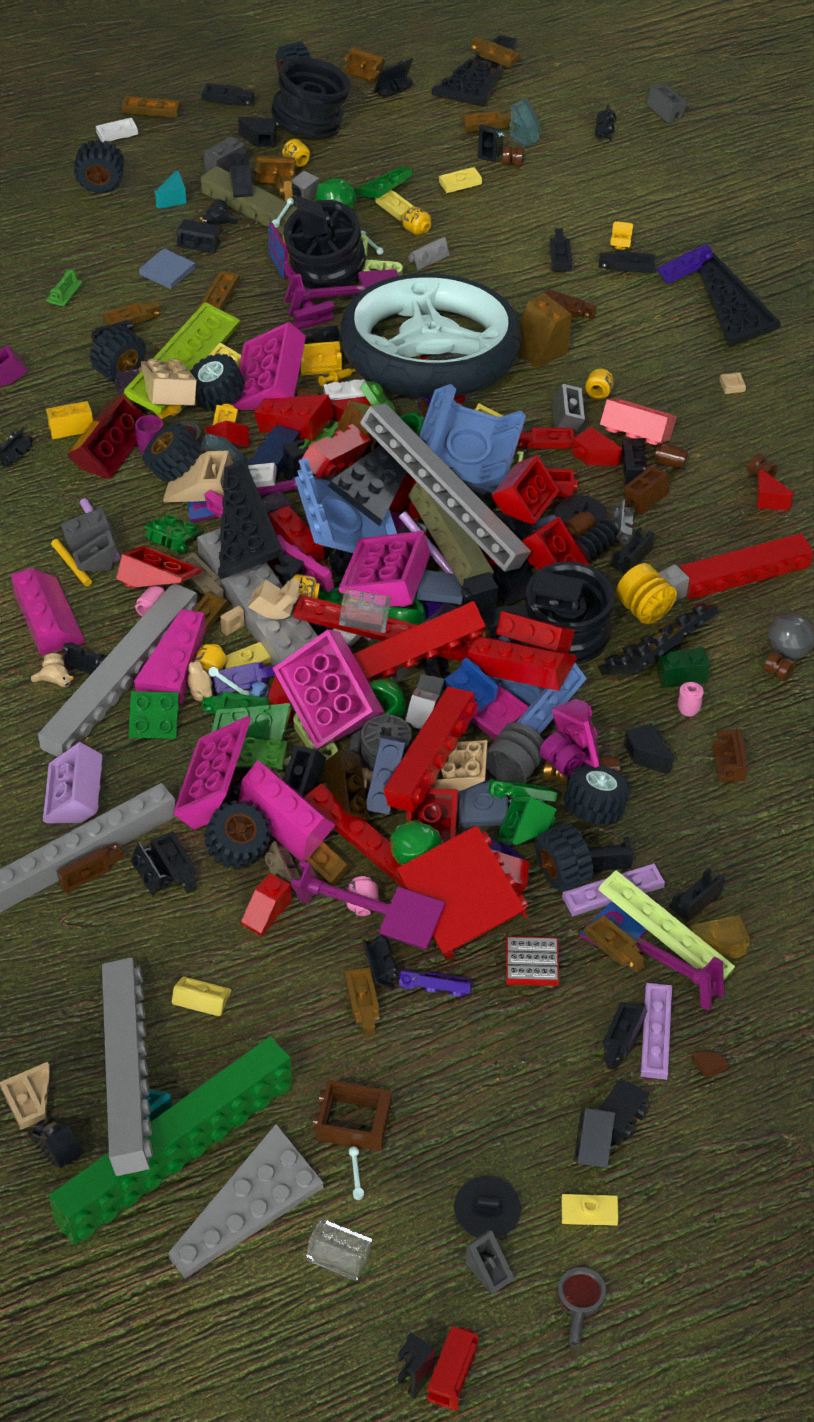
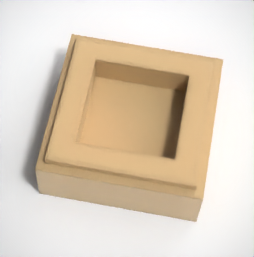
M740 372L720 375L719 381L725 394L745 392L746 385Z
M240 606L220 616L221 632L226 636L245 626L244 610Z

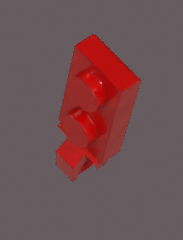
M531 428V431L521 432L516 447L572 449L573 438H575L574 428Z

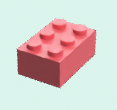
M615 398L607 399L600 425L606 426L605 430L614 433H618V431L626 432L625 436L634 439L646 438L645 442L658 445L670 441L677 416Z

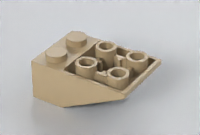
M154 358L148 359V361H141L147 395L152 404H195L196 379L183 362L177 359L161 362L159 359Z
M207 451L201 454L198 459H195L196 463L193 466L191 465L187 473L185 472L182 477L168 482L163 501H205L204 494L209 490L224 497V467L233 464L229 451Z
M488 741L457 742L455 750L451 751L444 768H441L436 776L435 783L429 789H457L460 792L485 781Z

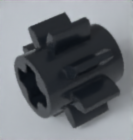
M336 549L334 554L329 555L332 570L335 569L338 575H345L353 553Z

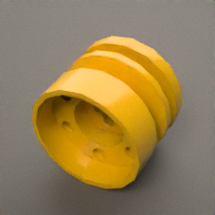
M642 563L631 568L622 577L616 587L615 596L623 606L631 610V613L641 623L647 625L660 620L667 614L676 600L677 591L650 564Z

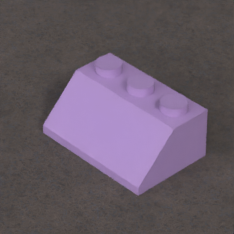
M79 742L49 763L43 821L45 823H82L97 813L99 808L98 798L102 771V754Z

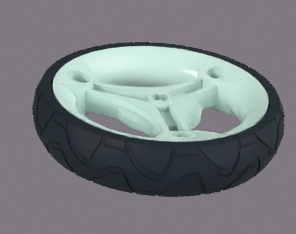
M422 273L401 275L379 281L365 288L355 296L347 307L340 327L341 344L344 354L352 367L368 381H375L386 390L415 397L432 398L435 389L449 384L456 388L454 396L482 390L500 380L508 372L518 356L521 344V330L518 318L510 304L500 294L478 282L444 274ZM437 311H448L466 316L482 325L486 330L483 333L462 328L455 321L441 316ZM391 315L413 316L401 325L400 334L392 339L387 340L371 334L374 325ZM459 353L467 355L449 360L411 358L423 354Z

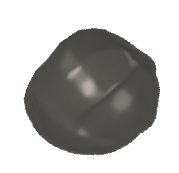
M777 614L769 625L768 638L774 651L781 653L785 659L790 658L796 661L812 651L814 647V627L801 614Z

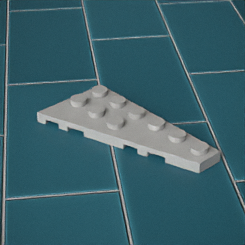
M276 1124L169 1251V1259L184 1279L323 1189L322 1180Z

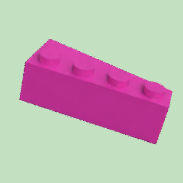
M180 610L134 680L137 692H178V702L183 704L188 689L189 663L193 661L201 647L206 631L203 612Z

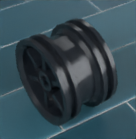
M293 58L285 61L281 65L278 85L281 90L274 95L272 117L280 126L288 131L306 137L324 138L337 133L343 117L340 105L344 104L347 100L351 85L348 76L336 66L318 59Z
M314 201L321 204L324 212H328L331 223L327 224L328 233L306 239L300 224L298 211L295 210L288 218L283 234L286 248L290 254L291 267L296 274L301 275L303 285L309 289L349 286L358 279V272H363L366 265V254L356 213L348 205L339 201Z
M565 561L544 566L534 573L526 587L525 607L528 616L574 629L575 632L569 654L577 655L576 664L593 660L605 650L609 642L611 630L610 617L614 604L612 584L599 570L583 563ZM538 571L584 580L582 598L576 616L530 606L531 591Z

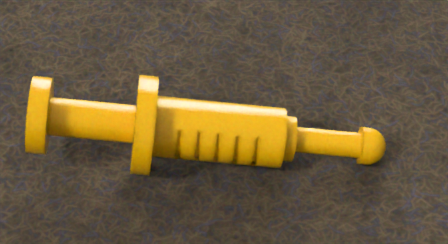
M349 368L338 372L333 370L329 372L328 377L320 376L318 382L323 387L327 382H339V380L349 377L357 371Z

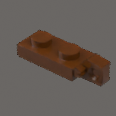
M547 289L545 294L571 313L572 318L576 319L578 316H583L593 320L596 315L597 306L590 302Z
M113 843L57 870L61 889L67 893L109 872V867L124 858L123 850L117 843Z

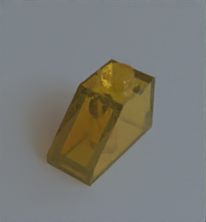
M740 915L691 925L690 930L725 959L731 957L739 958L747 954L750 938Z

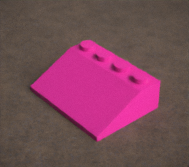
M287 322L245 342L239 364V369L245 379V389L241 391L242 395L237 397L236 401L231 403V405L238 410H256L264 399L295 397L294 394L306 335L293 324Z
M424 531L360 538L340 584V593L389 607H405L412 604L431 554Z
M326 630L273 667L278 680L317 750L362 728L372 717L385 713L339 631Z
M249 716L211 732L197 741L173 812L176 817L193 830L208 825L214 811L220 807L227 794L251 718Z

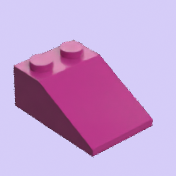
M576 698L551 708L557 731L562 732L571 740L572 744H576L585 752L586 758L584 763L595 768L598 767L599 752L596 740L598 734L592 724V710L590 706Z

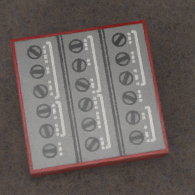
M507 936L506 985L558 986V938Z

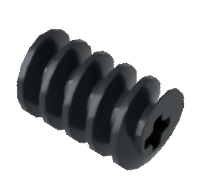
M602 519L592 528L576 537L574 541L588 563H590L591 559H595L598 555L608 550L610 546L616 544L615 537H617L618 531L611 521Z

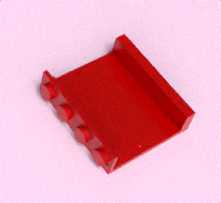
M477 825L396 868L407 890L445 902V907L434 931L433 938L446 961L455 957L453 950L515 916L522 914L524 919L527 918L525 909L528 908L526 900L522 894L517 895L513 889L516 886L514 879L510 873H504L501 868L504 865L502 858L498 852H492L489 847L492 844L490 837L486 831L481 833Z

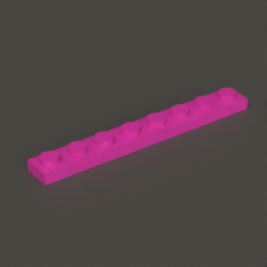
M209 490L204 494L208 510L221 518V514H223L222 498L224 497ZM276 535L285 555L304 561L306 576L315 577L316 583H319L320 588L326 592L334 588L333 574L329 568L318 564L313 557L302 553L297 546L290 545L281 535Z

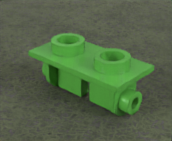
M66 270L62 280L59 281L55 288H52L46 302L63 307L67 304L83 283V281L77 280L75 270Z

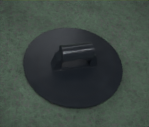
M575 495L563 499L557 505L554 513L556 517H560L563 523L579 512L585 511L593 515L596 524L602 519H607L605 507L598 500L585 495Z
M484 1176L474 1178L460 1188L455 1198L454 1212L460 1226L472 1236L478 1238L486 1231L492 1230L495 1238H499L508 1234L516 1226L520 1217L521 1204L516 1191L507 1182L499 1178Z

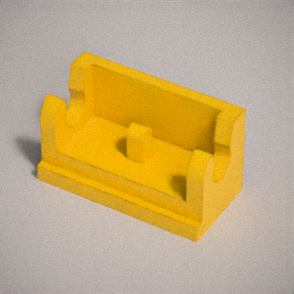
M339 341L304 344L300 365L301 376L327 374L333 370L335 372L342 370V355L340 353Z
M88 401L46 409L52 439L83 434L93 422L92 411Z

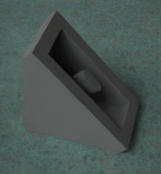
M110 530L106 531L72 553L77 569L79 571H111L117 546Z
M492 1230L486 1231L467 1244L465 1264L490 1294L493 1295L515 1279Z

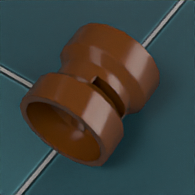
M505 145L502 164H515V166L522 167L524 148H512Z
M757 454L749 462L747 471L752 475H758L762 469L774 477L778 466L772 461H766L763 455Z
M773 651L767 658L763 669L769 674L774 673L778 679L785 682L792 675L796 662L790 658L785 659L781 653Z

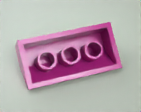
M33 568L10 574L13 593L40 656L62 650L65 643L73 642L75 645L85 643L57 577Z
M259 760L242 779L238 804L241 801H247L248 806L251 807L254 804L257 806L255 810L258 812L262 810L265 813L263 819L268 818L270 822L268 828H271L270 835L287 848L297 859L306 862L335 827V824L271 768Z

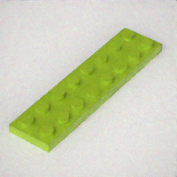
M204 302L157 353L154 359H159L161 362L177 359L183 362L190 371L196 363L200 362L199 360L207 358L219 342L224 344L239 327L240 320ZM143 371L124 389V394L130 400L159 415L169 405L151 403L147 395Z

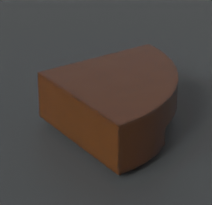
M702 1051L692 1054V1061L705 1079L729 1067V1063L716 1053Z

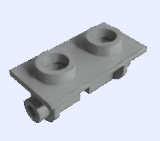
M442 237L414 250L408 256V260L411 263L414 262L417 270L449 256L446 237Z

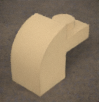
M292 578L280 589L265 579L253 590L248 608L266 618H287L291 615L294 603L299 597V592L297 591L300 582Z

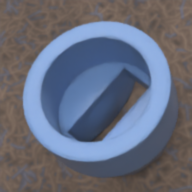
M258 681L251 685L253 689L249 690L251 696L267 698L270 686Z

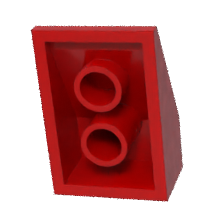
M559 516L542 525L522 540L531 550L527 557L529 563L537 569L565 561L589 565Z
M143 545L122 554L116 579L124 582L125 586L131 588L181 583L201 574L202 568Z
M428 789L424 801L419 804L416 811H407L406 821L418 820L429 824L439 832L443 843L456 837L459 803L458 790Z

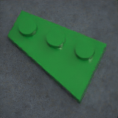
M400 166L355 188L357 196L379 198L400 183L407 181L413 175L411 167Z
M292 704L216 710L211 732L249 716L251 720L245 738L278 739L283 741Z

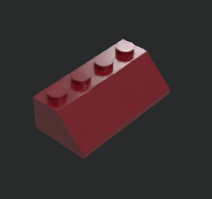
M124 393L108 401L67 455L81 470L107 479L111 478L137 444L135 423L144 415Z

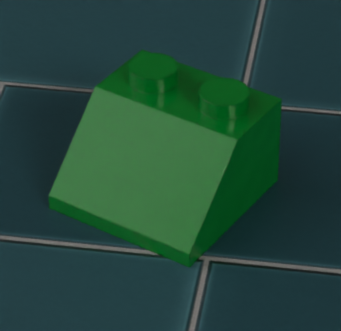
M513 797L495 841L501 844L517 845L536 837L537 834L553 826L556 808L533 797Z

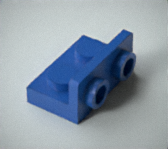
M467 657L462 660V665L458 670L444 679V687L446 688L452 687L474 692L475 701L478 704L477 714L496 701L499 689L496 682L492 678H488L481 671L480 667L476 663H472Z

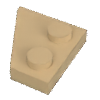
M48 1062L0 1082V1088L20 1130L46 1118L50 1079Z

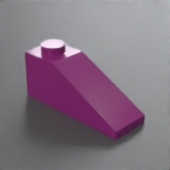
M8 344L0 350L1 387L13 383L28 371L23 359Z

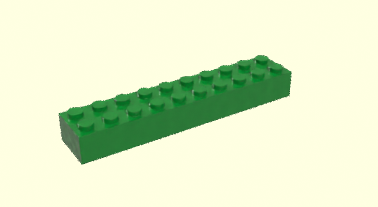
M268 1037L150 1122L152 1136H148V1140L150 1139L152 1144L153 1156L149 1157L148 1170L116 1176L108 1152L51 1193L49 1199L56 1225L74 1245L81 1240L85 1241L90 1238L96 1229L103 1224L112 1222L123 1209L135 1205L142 1195L158 1188L164 1179L171 1174H177L187 1162L193 1158L200 1157L206 1148L213 1143L222 1141L228 1132L235 1127L245 1124L251 1115L257 1111L264 1110L270 1101L277 1096L286 1094L292 1086L291 1057L271 1037Z

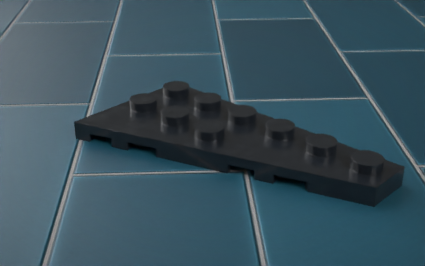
M499 35L491 42L514 50L517 39ZM477 52L474 59H469L453 71L451 77L444 78L441 85H435L432 88V95L484 106L505 66L480 57V53Z
M713 252V257L706 260L698 271L728 347L779 329L780 321Z
M380 445L334 477L328 487L380 527L407 471Z
M245 460L224 467L223 514H221L220 529L221 552H219L220 568H218L220 580L284 555Z
M700 603L692 608L693 611L689 614L683 613L675 617L676 621L672 624L666 623L657 628L658 632L644 635L640 638L641 642L625 646L622 649L623 652L619 655L613 654L605 658V663L598 666L601 674L639 673L643 670V665L651 664L655 661L654 657L666 653L683 640L682 635L691 634L695 631V626L704 624L719 613L716 605Z

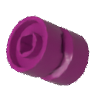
M155 415L142 416L135 423L137 446L141 454L144 453L151 439L163 429L162 420Z
M560 731L551 734L543 742L539 752L549 764H554V768L564 777L571 776L572 771L578 766L581 767L586 758L585 752L576 744H572L571 740Z

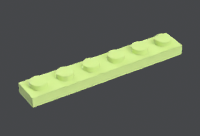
M617 870L600 885L598 889L694 968L703 969L715 956L723 961L724 980L734 970L735 966Z

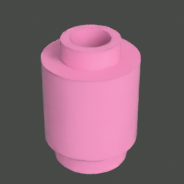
M157 585L149 586L138 598L135 605L138 614L143 617L162 596L165 589Z
M687 682L680 687L678 708L685 716H694L701 709L704 691L699 684Z

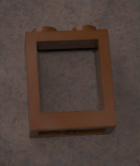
M328 1080L326 1090L321 1089L318 1105L321 1106L320 1113H315L313 1120V1129L317 1130V1141L356 1146L357 1148L381 1152L392 1105V1091ZM333 1101L377 1108L372 1131L366 1132L328 1125Z

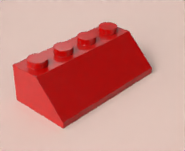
M477 636L468 651L469 660L472 663H476L487 676L556 691L560 690L577 659V655L482 636Z

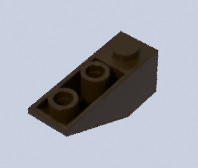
M340 749L323 763L326 785L346 814L367 819L368 811L360 755Z

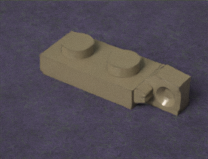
M195 553L182 559L184 562L202 568L201 574L187 579L201 594L205 596L209 592L225 599L219 576Z

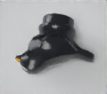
M219 199L214 200L205 215L200 216L203 223L212 225L237 223V218L228 213L227 203Z

